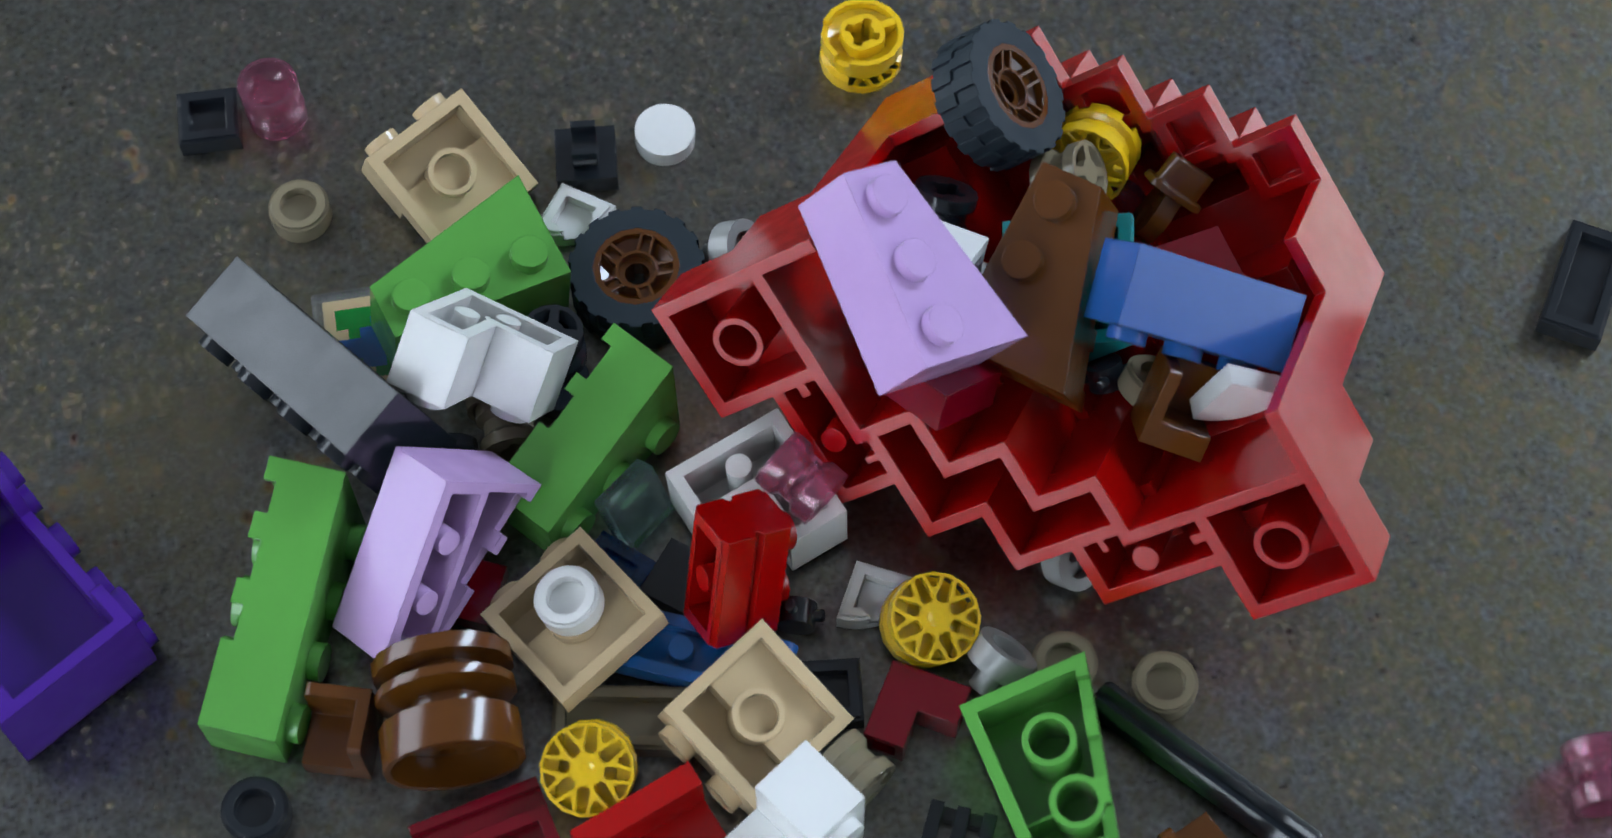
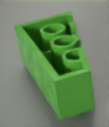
M269 455L263 479L272 482L274 486L268 513L254 511L248 534L250 539H254L251 554L252 573L251 576L244 575L242 578H236L230 600L232 603L230 620L232 626L237 628L234 637L223 636L220 638L197 724L212 747L287 763L293 744H301L307 735L311 720V709L304 698L306 684L314 681L321 683L327 674L331 660V645L327 642L368 525L365 523L346 472Z
M1085 651L959 706L1016 838H1120L1093 684Z

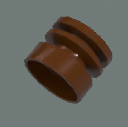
M446 630L417 635L396 642L377 653L371 663L372 681L376 690H378L374 695L375 706L379 715L387 718L378 730L382 770L387 782L400 788L421 791L452 790L476 786L502 778L521 766L526 759V751L518 707L509 703L517 693L513 672H511L514 664L509 641L496 634L482 631Z

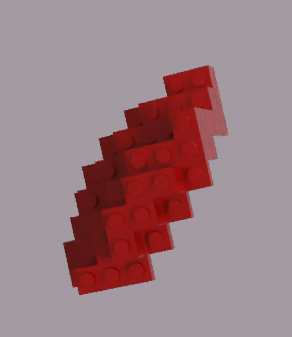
M1039 25L1026 31L1031 36V40L1042 48L1048 63L1055 70L1058 86L1062 89L1064 100L1062 104L1065 113L1075 106L1083 109L1089 108L1092 103L1103 104L1123 113L1122 120L1130 129L1136 127L1141 139V157L1119 195L1111 200L1119 211L1118 214L1134 213L1143 199L1154 188L1144 173L1148 169L1157 172L1173 151L1189 160L1213 179V182L1197 201L1202 207L1199 214H1195L1181 206L1168 227L1156 240L1147 244L1134 237V242L1156 247L1218 226L1244 276L1306 295L1292 349L1283 372L1279 373L1258 368L1259 371L1280 376L1267 409L1238 419L1223 421L1204 420L1211 441L1201 462L1138 441L1130 418L1133 406L1122 396L1119 390L1110 394L1097 395L1090 392L1088 384H1084L1083 391L1086 393L1083 413H1080L1001 374L992 406L938 431L888 396L878 395L798 206L843 173L896 160L914 185L921 176L940 175L962 181L978 193L979 198L976 209L973 213L967 215L965 224L969 231L989 238L983 262L988 263L1002 238V222L1012 220L1030 186L1029 168L1031 159L1007 171L1003 169L996 172L990 171V168L987 166L980 167L973 162L974 160L969 155H964L957 147L956 141L945 130V124L941 115H938L935 106V94L931 88L933 75L886 97L811 193L761 215L732 251L682 273L651 310L721 418L773 397L842 504L895 484L928 537L983 517L1015 570L1072 551L1104 604L1221 566L1252 619L1255 620L1374 582L1377 579L1390 535L1359 482L1373 438L1342 384L1385 273L1296 114L1266 126L1256 107L1228 118L1209 84L1183 96L1173 78L1144 90L1124 55L1098 65L1089 49L1060 63ZM1111 186L1113 192L1118 189L1117 187ZM1148 336L1145 347L1131 345L1113 353L1119 354L1123 364H1126L1135 355L1147 354L1157 356L1164 341ZM1203 353L1202 360L1217 365L1219 357Z

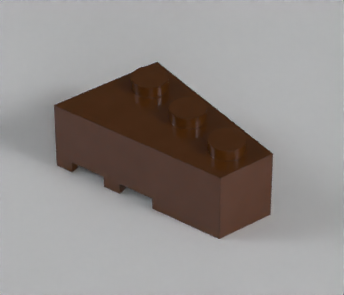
M1043 161L982 274L1027 334V337L986 361L1001 370L1002 375L1083 413L1086 396L1083 387L1090 352H1094L1097 335L1094 329L1096 320L1083 317L1104 240L1105 238L1114 239L1119 211L1102 187Z

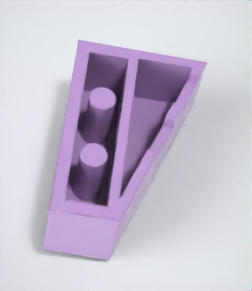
M896 160L843 173L798 206L879 396L980 364L1027 337V334Z
M396 446L332 627L373 658H375L377 653L396 642L417 635L450 630L474 593V590L468 587L467 583L487 551L498 555L508 537L500 532L521 497L531 502L542 484L492 451Z

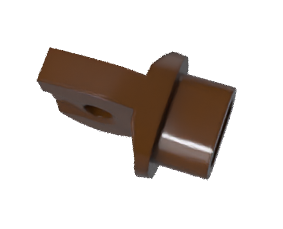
M1175 151L1171 153L1157 172L1148 169L1144 175L1154 188L1132 214L1134 216V237L1141 242L1152 243L1165 231L1181 206L1195 214H1199L1202 207L1197 201L1213 182V179Z

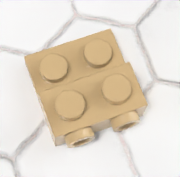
M462 88L447 99L441 93L435 94L414 111L412 116L416 119L415 123L400 134L394 128L388 129L374 139L364 150L369 157L365 159L361 172L399 218L405 216L426 243L430 242L519 175L528 194L538 185L536 179Z
M581 527L569 537L560 538L553 542L544 551L540 562L519 581L509 582L499 589L492 598L490 606L480 614L496 635L509 641L512 653L545 686L568 713L669 624L663 612ZM566 565L579 566L589 571L600 585L605 598L604 611L599 621L587 632L576 636H561L549 630L537 615L534 607V593L540 580L551 570Z
M763 619L752 627L657 716L666 725L658 734L668 749L684 763L694 756L712 776L704 785L713 798L729 813L732 814L741 807L748 816L757 808L755 786L800 744L807 740L819 752L854 719Z

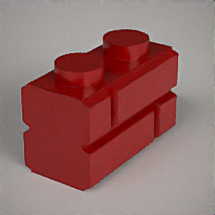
M755 489L733 495L731 501L721 498L696 505L684 615L708 646L716 649L735 644L761 619L774 632L777 631L781 602L787 600L790 594L786 565L788 550L794 549L797 544V531L791 516L786 511L781 510L766 491L763 492Z

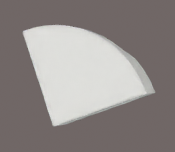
M562 183L543 213L542 219L557 246L575 245V240L579 234H584L589 229L591 222L597 218L600 220L608 216V212L616 210V206Z
M1228 363L1189 399L1193 419L1205 421L1232 420L1264 411L1269 405L1280 376Z
M856 561L836 618V626L845 629H868L879 626L881 606L889 592L912 577Z

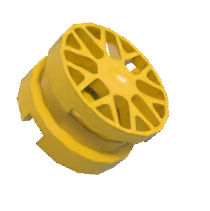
M847 0L832 8L823 19L820 39V64L823 74L834 86L852 93L865 94L874 92L890 84L900 71L902 61L904 28L900 17L891 7L877 0ZM894 64L897 67L896 69L890 68V66ZM882 74H890L891 76L884 80ZM877 76L880 83L873 84L870 78ZM850 77L856 78L853 85H848ZM864 82L867 86L863 87L859 86V84Z
M1092 103L1089 108L1083 109L1075 106L1065 113V122L1062 123L1063 134L1061 139L1055 141L1056 146L1052 149L1062 153L1068 144L1084 139L1092 142L1104 160L1108 180L1106 194L1112 200L1119 195L1141 157V139L1136 127L1130 129L1122 120L1124 114L1111 106ZM1111 186L1117 187L1118 189L1113 192Z
M933 571L916 575L889 592L881 606L879 629L883 643L894 658L915 668L929 669L956 661L971 649L979 635L981 613L977 598L964 582L951 574ZM944 578L949 579L951 581V584L946 582ZM956 585L960 586L966 594L961 595ZM968 597H969V599L971 600V602H968V603H967V601L965 600V598H968Z
M599 718L581 719L558 731L545 746L540 760V782L548 799L561 811L583 818L594 817L626 798L633 790L639 773L638 754L631 743L630 736L616 724Z

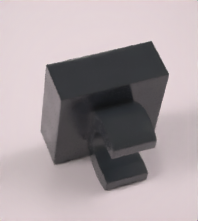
M595 120L571 121L570 128L554 129L558 189L562 183L583 192L619 189L617 144L614 125L596 126Z

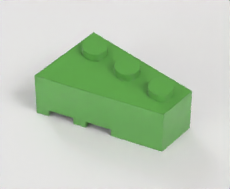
M519 175L370 286L371 326L391 366L410 310L464 288H468L525 316H528L531 311L544 305L556 304L569 308L571 271Z
M615 323L612 324L602 337V340L610 345V349L589 377L586 379L576 372L564 388L574 397L559 417L549 427L539 422L509 461L511 465L542 485L531 502L521 497L507 522L544 551L556 540L569 537L579 527L588 534L594 525L595 514L610 498L613 500L621 498L633 485L638 475L637 469L652 453L659 455L664 452L679 432L680 420L673 366Z

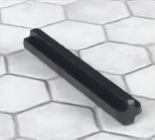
M1106 682L1094 694L1098 718L1101 723L1259 838H1323L1320 831L1115 683Z

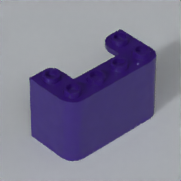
M0 451V730L29 762L153 664L157 658L151 647L158 643L159 639L143 620L145 616L140 608L121 586L115 588L96 566L85 573L73 558L80 554L81 550L58 522L47 529L36 517V514L43 509L42 505L24 484L26 480L19 470Z

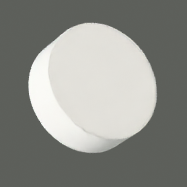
M658 104L649 107L640 114L635 124V145L638 153L647 162L658 166H671L682 162L692 152L695 144V125L691 116L684 109L672 104Z
M566 565L551 570L540 580L534 593V607L537 615L549 630L561 636H576L587 632L595 626L604 611L605 598L600 585L589 571L579 566Z

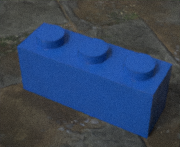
M1105 238L1083 317L1108 324L1105 337L1145 347L1148 336L1163 340L1164 344L1161 353L1178 359L1201 364L1203 353L1219 357L1216 365L1217 370H1221L1229 363L1255 370L1260 368L1282 373L1292 349L1306 295L1146 244Z

